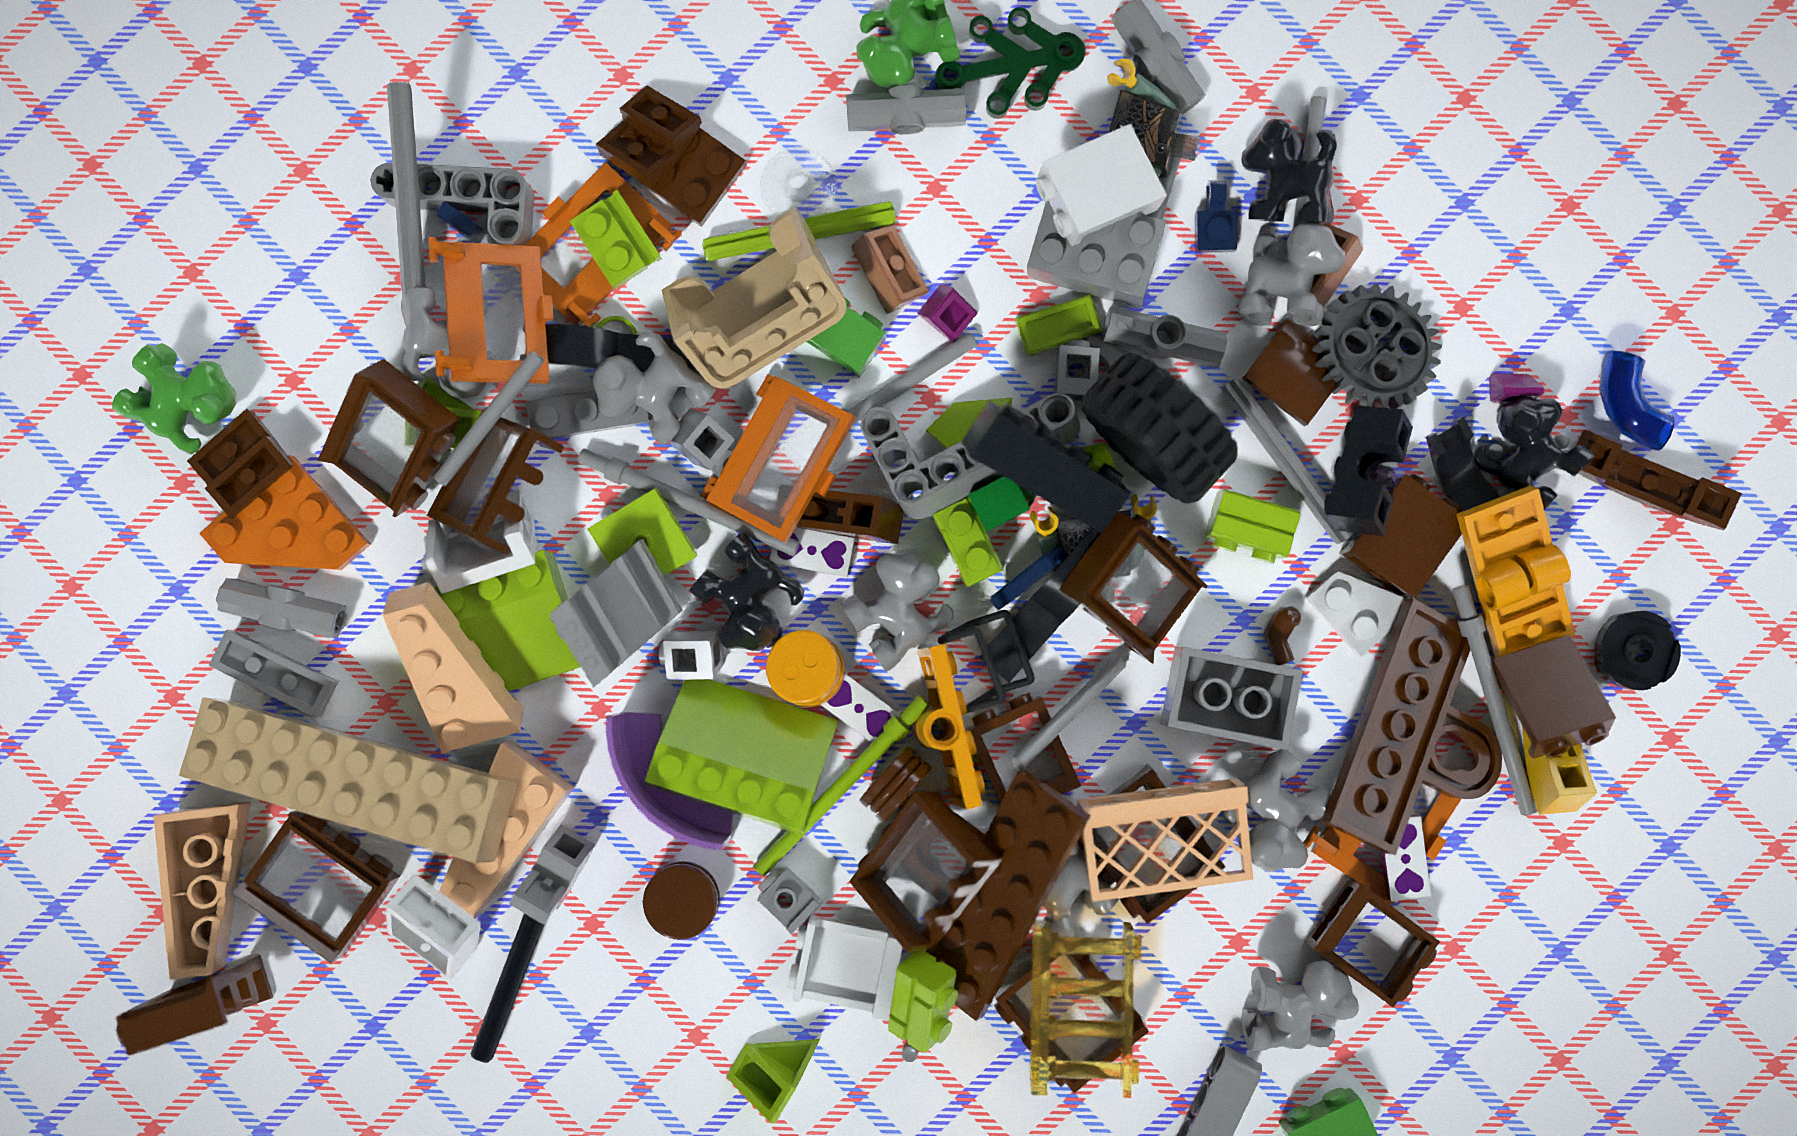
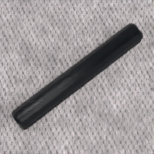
M525 913L470 1053L474 1060L482 1063H489L495 1055L544 924Z

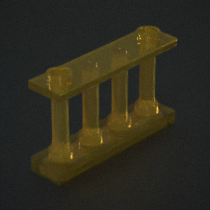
M1035 920L1032 926L1029 1067L1031 1095L1048 1096V1082H1055L1056 1078L1119 1080L1123 1098H1132V1084L1139 1085L1140 1078L1139 1059L1132 1058L1134 960H1141L1142 939L1140 934H1135L1131 922H1122V938L1061 937L1058 936V932H1051L1049 920ZM1058 953L1122 955L1121 980L1057 978V973H1050V957L1058 958ZM1057 995L1121 997V1021L1057 1019L1056 1015H1049V999H1057ZM1056 1036L1120 1038V1062L1058 1061L1055 1056H1048L1049 1040H1056Z

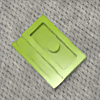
M618 190L612 192L613 195L607 199L600 200L569 221L615 290L648 269V266L654 262H659L663 259Z

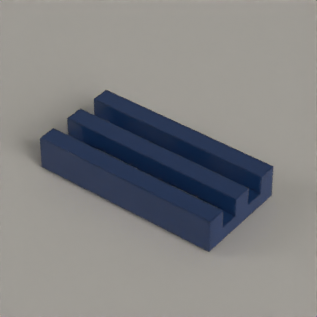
M1061 545L1055 546L992 595L990 601L998 611L1063 562L1069 554Z

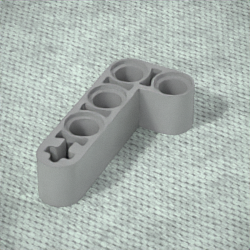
M383 163L372 172L370 178L371 187L385 202L395 207L392 163ZM417 164L421 210H438L445 201L458 211L488 213V232L498 244L525 245L532 238L534 192L529 183L516 170L509 168ZM441 181L440 189L435 194H426L427 187L431 182ZM479 182L481 184L479 192L473 197H466L467 187L472 183ZM514 184L520 185V192L516 197L512 199L504 198L505 190L509 186ZM510 223L518 224V230L514 236L506 239L502 238V231L506 225Z

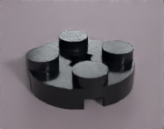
M1649 611L1618 613L1609 617L1598 632L1594 647V664L1598 672L1604 674L1614 685L1628 690L1644 691L1652 689L1651 687H1655L1661 682L1665 683L1674 675L1681 658V646L1679 640H1675L1674 634L1670 630L1672 626L1660 615ZM1638 639L1641 641L1640 647L1646 650L1644 657H1637L1633 660L1629 647L1631 644H1635Z

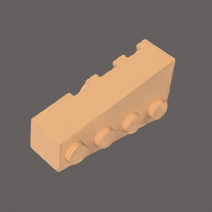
M430 582L390 592L382 617L441 753L520 732L524 707L516 697L513 698L504 687L505 682L497 671H492L482 658V651L473 640L470 641L459 627L460 622Z
M513 740L500 744L488 772L489 774L517 781L495 862L473 863L453 857L439 890L440 893L475 919L483 913L575 788L574 785Z
M251 801L171 811L153 816L169 980L211 975L226 966L236 896L232 892L238 887Z

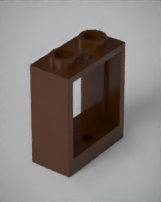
M1030 692L1008 701L1010 708L1003 712L995 714L994 710L990 709L972 717L974 725L967 727V731L970 730L973 735L976 751L1000 804L1007 792L981 735L1036 711L1043 727L1051 719L1042 697L1036 696L1032 698ZM1058 735L1050 745L1062 772L1042 782L1063 795L1081 787V784Z
M1350 878L1304 943L1394 1008L1397 1002H1402L1409 996L1414 986L1412 981L1419 971L1426 969L1434 961L1437 955L1436 948L1440 941L1364 885ZM1367 903L1414 936L1380 985L1333 952Z

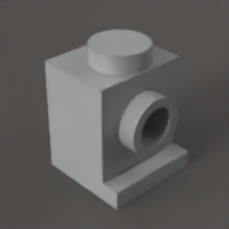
M1084 340L1067 341V346L1060 345L1057 351L1054 394H1064L1069 396L1071 400L1082 401L1085 393L1098 380L1100 348L1090 347L1091 343ZM1073 365L1079 366L1083 371V375L1080 378L1071 377L1068 371L1069 367Z
M712 628L710 631H671L659 647L660 664L665 666L666 679H714L723 667L722 646L719 639L720 628ZM688 649H695V655L691 654Z
M787 866L780 874L773 869L758 885L762 893L757 901L783 924L791 935L814 912L821 902V898ZM783 892L789 893L793 898V903L789 906L781 905L778 901V895Z

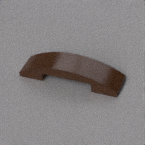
M1585 429L1575 445L1586 446L1595 454L1578 473L1581 476L1638 503L1710 528L1726 530L1742 495L1739 491L1704 477L1697 480L1621 449L1622 444Z

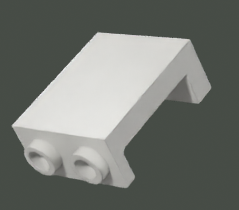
M1131 124L1043 161L1036 179L1039 195L1043 201H1049L1055 213L1054 223L1058 233L1063 238L1067 237L1071 246L1079 244L1084 236L1140 211L1142 215H1148L1157 211L1167 196Z
M520 489L510 492L506 499L524 509L525 515L523 519L519 522L511 521L505 517L495 519L487 534L488 537L510 547L511 550L508 555L460 532L445 534L438 521L434 519L428 521L427 536L423 537L426 555L421 559V563L429 581L435 580L441 594L535 564V521Z
M810 915L808 925L801 924L797 934L795 948L802 949L800 964H792L787 988L794 989L792 1001L800 1002L801 999H809L872 1012V1018L888 1021L897 966L900 963L903 947L889 930Z

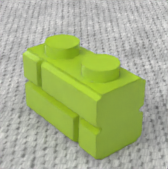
M1222 489L1215 496L1205 537L1214 539L1213 546L1229 552H1236L1237 547L1245 548L1252 551L1251 558L1274 564L1276 558H1288L1301 511Z
M969 497L933 514L932 518L956 568L959 570V575L965 588L1004 570Z
M923 950L912 953L900 963L896 971L888 1031L901 1040L907 1039V1044L921 1053L927 1052L937 1042L939 1044L943 1043L952 1029L953 1023L948 1020L949 1012L958 997V991L954 989L956 970L942 961L936 962L935 957Z

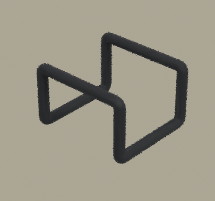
M1000 610L972 619L937 638L939 644H946L975 635L994 688L966 705L967 713L1002 704L1006 700L1005 692L1030 685L1035 680L1016 625L1008 610ZM1001 618L1005 619L1026 674V678L1003 685L983 633L977 627Z

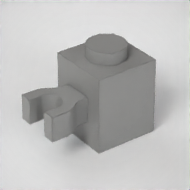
M689 409L679 421L681 423L680 430L669 443L692 464L712 470L719 477L723 470L724 461L733 452V450L728 448L735 439L709 414Z

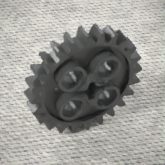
M1378 283L1373 284L1367 291L1363 285H1359L1352 293L1349 290L1345 291L1338 297V300L1335 299L1326 307L1328 311L1323 313L1321 323L1323 326H1320L1313 332V335L1322 341L1313 346L1312 351L1323 354V358L1316 362L1315 366L1327 367L1329 372L1323 376L1322 381L1334 379L1336 385L1332 393L1336 394L1341 390L1346 391V404L1359 398V406L1369 407L1373 403L1374 407L1387 408L1388 406L1389 408L1398 409L1403 403L1408 405L1416 400V395L1420 396L1428 390L1426 384L1436 379L1437 375L1432 369L1439 366L1441 360L1432 356V354L1440 350L1442 345L1431 342V337L1436 335L1439 330L1434 328L1427 329L1426 323L1430 321L1432 315L1428 314L1420 317L1418 311L1422 303L1419 301L1412 306L1408 305V292L1396 298L1394 286L1388 287L1381 294ZM1370 315L1379 321L1380 327L1372 322ZM1395 324L1398 325L1399 330L1377 350L1376 355L1368 360L1359 372L1356 371V364L1378 344V340L1388 334ZM1345 341L1353 345L1355 353L1348 350ZM1399 343H1402L1407 348L1408 354L1401 350ZM1374 369L1381 372L1384 381L1377 378Z

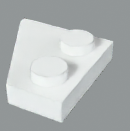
M1339 571L1332 572L1304 597L1357 657H1362L1393 629L1402 603L1406 599Z

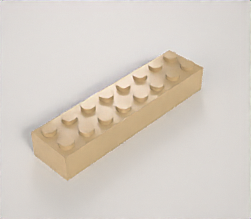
M202 697L179 772L180 777L473 863L495 862L517 781L235 701Z

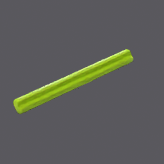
M884 201L805 217L804 219L816 240L893 224L896 217L892 202ZM771 225L704 238L702 246L705 258L708 261L772 249L774 246L769 237Z

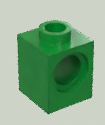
M1002 477L968 494L986 532L1030 511L1027 502L1034 499L1030 491L1006 477Z

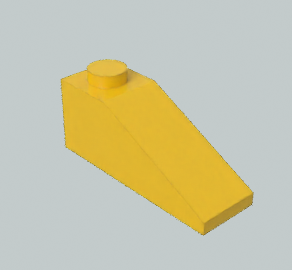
M1522 726L1526 776L1538 814L1577 812L1598 794L1581 744L1570 747L1567 752L1555 758H1546L1544 755L1532 759L1528 752L1531 741Z

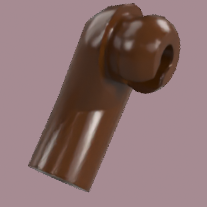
M1293 606L1281 607L1276 610L1264 630V637L1275 665L1280 666L1295 660L1288 643V638L1295 626L1300 624L1301 613Z

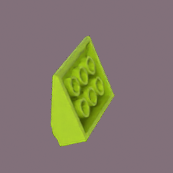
M546 550L535 552V564L441 594L438 586L433 587L460 622L459 627L470 641L473 640L482 651V658L492 671L496 670L505 682L504 687L508 692L581 668L566 641L557 634L555 624L550 619V614L568 599L553 552Z
M685 679L658 741L644 782L651 788L802 835L839 720L714 680Z

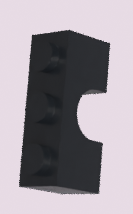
M1356 406L1352 420H1348L1344 431L1346 443L1342 456H1338L1335 462L1334 486L1332 492L1327 493L1324 501L1325 515L1337 531L1384 536L1394 499L1383 482L1367 481L1371 470L1381 463H1404L1413 426L1403 409Z

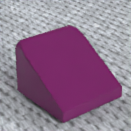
M940 284L918 311V315L951 342L957 340L978 314L953 287Z
M1492 373L1489 376L1490 402L1510 403L1520 396L1537 399L1544 394V387L1529 374Z

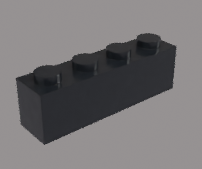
M989 401L961 441L969 456L1093 529L1103 533L1131 495L1121 482L1124 476L1107 463H1103L1101 467L1090 461L1092 456L1076 444L1072 443L1068 448L1059 443L1058 439L1060 437L1048 427L1039 423L1034 428L1024 422L1026 416L1015 407L1005 403L1003 408Z

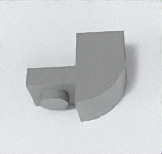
M561 824L542 848L532 871L514 892L509 905L545 924L555 909H559L585 867L595 844Z

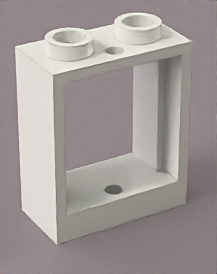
M415 873L386 905L387 933L450 980L477 949L481 922ZM427 943L431 948L429 951L424 952L421 950V945Z

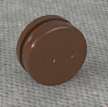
M906 746L859 799L863 806L867 808L870 805V810L873 813H878L876 817L881 822L887 821L932 770V766L926 760L922 763V759L919 756H913L916 751L910 746Z
M690 861L670 863L661 868L648 882L642 901L644 915L650 926L664 937L674 940L693 938L706 930L718 912L720 905L718 884L714 876L705 867Z

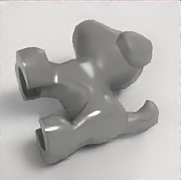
M1305 222L1293 228L1287 239L1288 258L1284 260L1268 257L1267 251L1276 238L1272 234H1262L1257 238L1252 249L1253 261L1249 265L1248 270L1249 284L1239 302L1238 313L1244 317L1247 323L1268 326L1271 324L1273 310L1268 301L1275 295L1287 298V314L1294 313L1293 322L1303 326L1320 325L1323 319V308L1318 303L1317 297L1310 293L1314 275L1337 272L1345 262V251L1337 244L1331 229L1316 222Z
M410 288L406 296L401 300V311L406 325L403 335L405 353L401 365L404 375L412 381H422L424 378L418 367L420 358L435 357V351L442 350L443 355L449 356L447 320L433 321L429 316L436 304L435 291L430 288ZM483 299L485 319L487 314V301ZM486 351L487 360H497L492 353ZM444 369V376H438L441 388L455 398L478 396L487 384V382L450 381L449 369Z
M648 330L642 332L636 339L637 345L651 348L655 355L648 370L642 373L631 359L617 355L602 361L595 371L592 382L598 396V411L603 416L610 419L617 418L633 405L639 406L652 415L648 422L652 437L661 445H665L676 436L681 428L678 416L669 406L677 389L685 387L684 390L689 402L697 408H701L710 400L716 388L711 386L697 370L688 367L687 362L680 355L672 351L660 335Z
M916 552L901 555L886 553L879 558L876 563V571L885 589L874 600L864 602L855 595L846 598L840 603L858 632L878 623L892 635L890 640L881 637L874 639L868 644L886 672L893 669L909 649L921 645L932 633L946 628L954 619V612L949 604H942L937 616L926 618L916 609L914 602L927 596L940 583V576L935 565L927 562Z
M1283 749L1270 753L1263 762L1259 773L1245 784L1248 789L1249 803H1246V807L1259 814L1264 820L1249 831L1252 863L1267 872H1274L1284 868L1300 869L1306 864L1309 857L1308 850L1295 831L1305 817L1313 821L1321 819L1331 796L1327 790L1316 786L1311 791L1307 789L1298 797L1280 786V781L1295 776L1302 767L1301 762L1292 753ZM1235 809L1222 811L1226 821L1230 824H1236Z
M1078 842L1043 905L1047 910V916L1040 923L1041 930L1048 941H1051L1057 947L1073 940L1079 932L1071 915L1070 906L1082 891L1083 902L1098 915L1109 912L1119 901L1118 898L1091 901L1086 859L1080 850ZM1098 877L1099 889L1111 888Z
M1315 961L1306 965L1302 982L1299 985L1280 984L1277 982L1274 970L1268 967H1255L1251 975L1252 993L1261 995L1258 1005L1260 1011L1273 1012L1264 1017L1263 1014L1254 1008L1243 1009L1241 1030L1249 1051H1264L1278 1047L1303 1049L1307 1045L1319 1048L1329 1047L1335 1040V1030L1330 1027L1318 1031L1312 1029L1311 1021L1313 1016L1319 1014L1334 1017L1338 1020L1352 1019L1359 1012V1002L1353 994L1348 975L1342 970L1333 967L1327 961Z

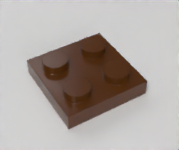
M699 127L695 137L681 158L653 188L640 180L638 182L702 227L746 168L747 162Z

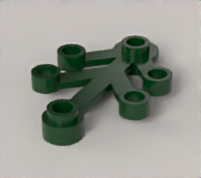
M1017 7L1010 11L1007 20L1008 30L1014 35L1024 34L1041 46L1042 49L1028 51L993 29L992 21L988 17L983 15L976 16L969 25L970 38L976 43L986 44L1005 57L963 66L956 61L943 62L936 70L935 86L937 90L961 89L965 87L966 82L1009 73L999 90L991 93L986 101L987 114L991 118L1001 119L1007 115L1010 101L1030 70L1048 65L1038 83L1029 85L1024 95L1026 107L1030 110L1038 111L1045 107L1048 93L1061 73L1072 72L1080 67L1085 57V45L1073 33L1061 32L1054 35L1033 22L1030 12L1022 7ZM1021 16L1026 20V24L1021 27L1013 24L1012 19ZM979 24L985 25L988 32L979 35L974 31V27ZM1069 46L1073 50V54L1063 56L1059 52V48ZM948 70H953L958 74V78L954 81H948L944 78V73ZM1039 92L1042 94L1043 100L1035 103L1030 100L1029 94ZM994 100H1001L1005 108L1001 111H996L992 109L990 104Z

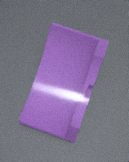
M622 711L607 715L606 740L611 764L620 785L634 806L650 822L674 838L707 849L723 850L732 839L733 813L651 788L644 782L663 732L662 714Z

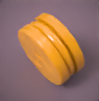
M796 630L782 636L773 645L766 662V674L771 688L779 697L798 706L814 707L829 701L839 691L845 676V662L839 648L828 638L815 631Z

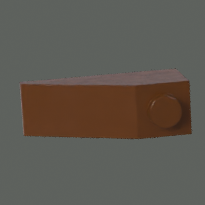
M780 485L775 511L776 516H779L795 486ZM828 490L825 497L816 492L814 493L796 527L860 540L898 545L904 511L899 503L883 496Z

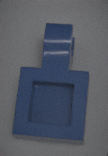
M1210 181L1209 185H1206V211H1196L1194 214L1195 253H1226L1237 250V210H1225L1227 196L1226 181Z

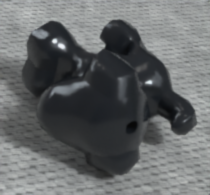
M1272 119L1267 121L1254 141L1242 152L1241 156L1243 168L1251 172L1267 174V193L1263 199L1252 201L1248 211V219L1283 222L1289 200L1308 196L1310 201L1303 204L1299 210V221L1332 224L1334 209L1330 189L1334 179L1332 161L1337 148L1335 134L1330 130H1319L1316 134L1321 145L1318 156L1307 160H1298L1302 148L1300 133L1285 120Z
M1520 396L1512 402L1503 405L1496 416V423L1502 436L1517 446L1514 453L1499 461L1491 458L1487 445H1480L1474 451L1473 456L1479 469L1495 476L1510 491H1518L1528 486L1535 487L1534 482L1555 468L1575 477L1595 454L1582 445H1577L1571 450H1562L1552 438L1550 433L1560 420L1563 410L1557 400L1554 398L1534 399ZM1540 486L1537 488H1539L1545 510L1558 495L1550 487Z
M741 532L727 545L724 553L732 562L742 563L746 561L747 567L728 580L716 576L710 570H706L695 581L689 592L704 603H708L713 598H720L729 609L731 614L719 632L722 646L728 650L742 648L749 651H760L764 648L773 647L783 635V629L774 610L762 603L765 597L773 591L781 589L787 592L791 605L797 606L803 600L805 591L797 580L784 574L772 560L762 557L752 540L745 533Z

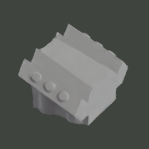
M641 539L624 554L620 555L601 574L591 579L574 595L557 607L550 614V619L555 624L557 634L566 641L594 689L683 609L676 599L673 589L666 581L664 573L657 565L654 555L651 554L644 539Z

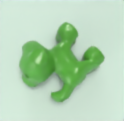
M891 0L885 9L870 11L861 18L859 27L861 32L868 34L876 27H887L891 32V35L884 37L870 35L859 41L856 46L857 58L863 62L867 76L879 87L890 89L895 86L908 84L914 78L913 60L916 56L938 52L941 60L944 62L960 59L955 34L944 0Z
M164 343L155 346L145 345L133 357L132 367L138 373L145 376L151 385L152 392L143 386H139L136 393L127 388L122 389L115 395L112 401V409L125 418L143 423L155 435L168 438L179 450L193 454L201 448L202 442L199 438H189L184 432L187 412L189 411L197 420L204 424H215L232 413L237 404V392L226 379L221 366L216 362L201 361L191 370L188 377H185L175 369L178 356L171 347Z

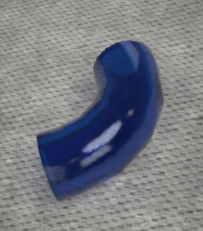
M1606 351L1601 363L1598 388L1605 414L1622 435L1645 448L1660 451L1672 435L1675 417L1673 414L1653 406L1645 397L1641 384L1646 360L1628 352Z

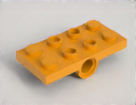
M1528 486L1456 514L1494 658L1496 659L1563 636H1575L1563 584L1571 579V569L1564 553L1552 543L1539 488Z
M945 644L917 649L930 708L924 711L911 725L912 735L920 745L940 750L952 804L966 810L982 806L980 796L986 793L981 772L974 771L971 755L976 754V746L971 731H965L962 715L967 714V708L962 691L955 690L952 675H957V664L952 651H946ZM939 718L943 724V732L935 739L931 734V725Z

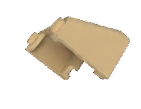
M796 206L778 216L769 228V237L777 251L713 291L700 278L694 276L682 277L661 290L673 341L702 377L713 387L729 388L833 326L846 313L847 304L842 291L805 219Z

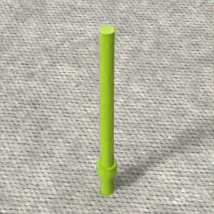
M918 695L898 717L893 715L883 725L885 730L812 804L803 834L799 835L786 831L753 865L755 870L765 877L896 741L900 743L911 732L909 727L930 707V704L921 695Z

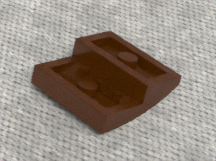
M646 85L619 108L623 121L595 145L600 156L653 188L684 154L695 137L702 121L699 115Z
M1287 318L1241 379L1305 427L1311 422L1331 395L1336 382L1334 379L1323 382V376L1329 371L1327 367L1315 366V363L1323 358L1322 353L1312 351V347L1318 341Z
M249 409L244 410L187 460L190 466L207 484L205 490L227 516L232 519L293 467L292 462L275 437L254 411Z

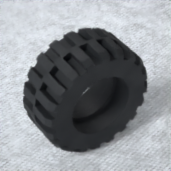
M1129 353L1120 356L1083 396L1082 412L1086 415L1088 422L1094 426L1095 431L1106 440L1108 445L1124 461L1135 468L1146 480L1151 481L1158 489L1163 492L1165 491L1175 500L1179 499L1182 503L1190 504L1201 500L1237 459L1238 444L1232 438V433L1228 427L1223 425L1219 416L1211 411L1206 403L1199 396H1196L1185 383L1176 379L1164 367L1158 366L1153 360L1144 358L1141 354Z

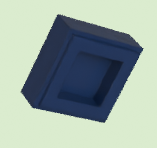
M445 201L436 212L437 216L448 226L474 243H480L487 233L476 222Z

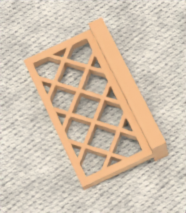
M1233 778L1077 799V806L1091 815L1082 832L1091 901L1095 902L1254 880L1246 803H1249L1247 786L1239 779ZM1235 809L1237 823L1227 836L1210 825L1220 811ZM1208 813L1204 819L1198 814ZM1191 815L1200 822V825L1185 842L1170 829L1181 816ZM1168 818L1164 825L1158 821V819ZM1151 821L1160 830L1150 843L1144 847L1131 837L1130 834L1139 822ZM1128 824L1124 830L1117 825ZM1110 826L1120 835L1105 853L1094 845L1092 828ZM1207 828L1223 840L1209 859L1193 848ZM1166 834L1182 845L1169 864L1152 853ZM1237 836L1239 839V846L1233 842ZM1126 839L1142 851L1128 870L1112 858ZM1231 846L1240 853L1242 870L1224 872L1215 863L1227 848ZM1190 851L1205 864L1195 876L1184 877L1175 868ZM1095 852L1102 857L1097 864ZM1150 857L1162 866L1164 870L1155 882L1144 883L1135 876V873L1146 859ZM1108 862L1124 874L1115 887L1099 889L1098 874ZM1211 869H1213V870H1215V871L1217 872V873H1213V874H1208V872H1209ZM1171 874L1177 878L1167 880ZM1130 880H1132V881H1134V882L1136 883V884H1133V885H1127V883H1128Z

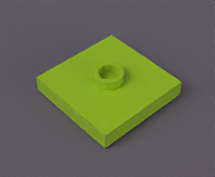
M657 487L587 528L609 565L641 539H644L664 575L669 574L699 555Z

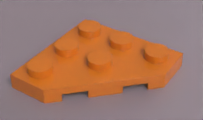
M288 455L293 467L233 519L229 518L225 512H222L199 532L222 561L230 564L343 570L371 545L298 459L292 455Z

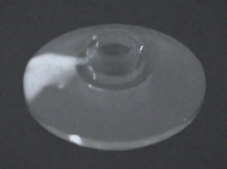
M791 147L776 153L766 163L761 172L759 190L764 206L775 218L796 206L802 217L805 218L828 213L836 199L837 178L832 165L822 154L805 147ZM800 176L805 180V183L800 188H794L790 185L792 178Z

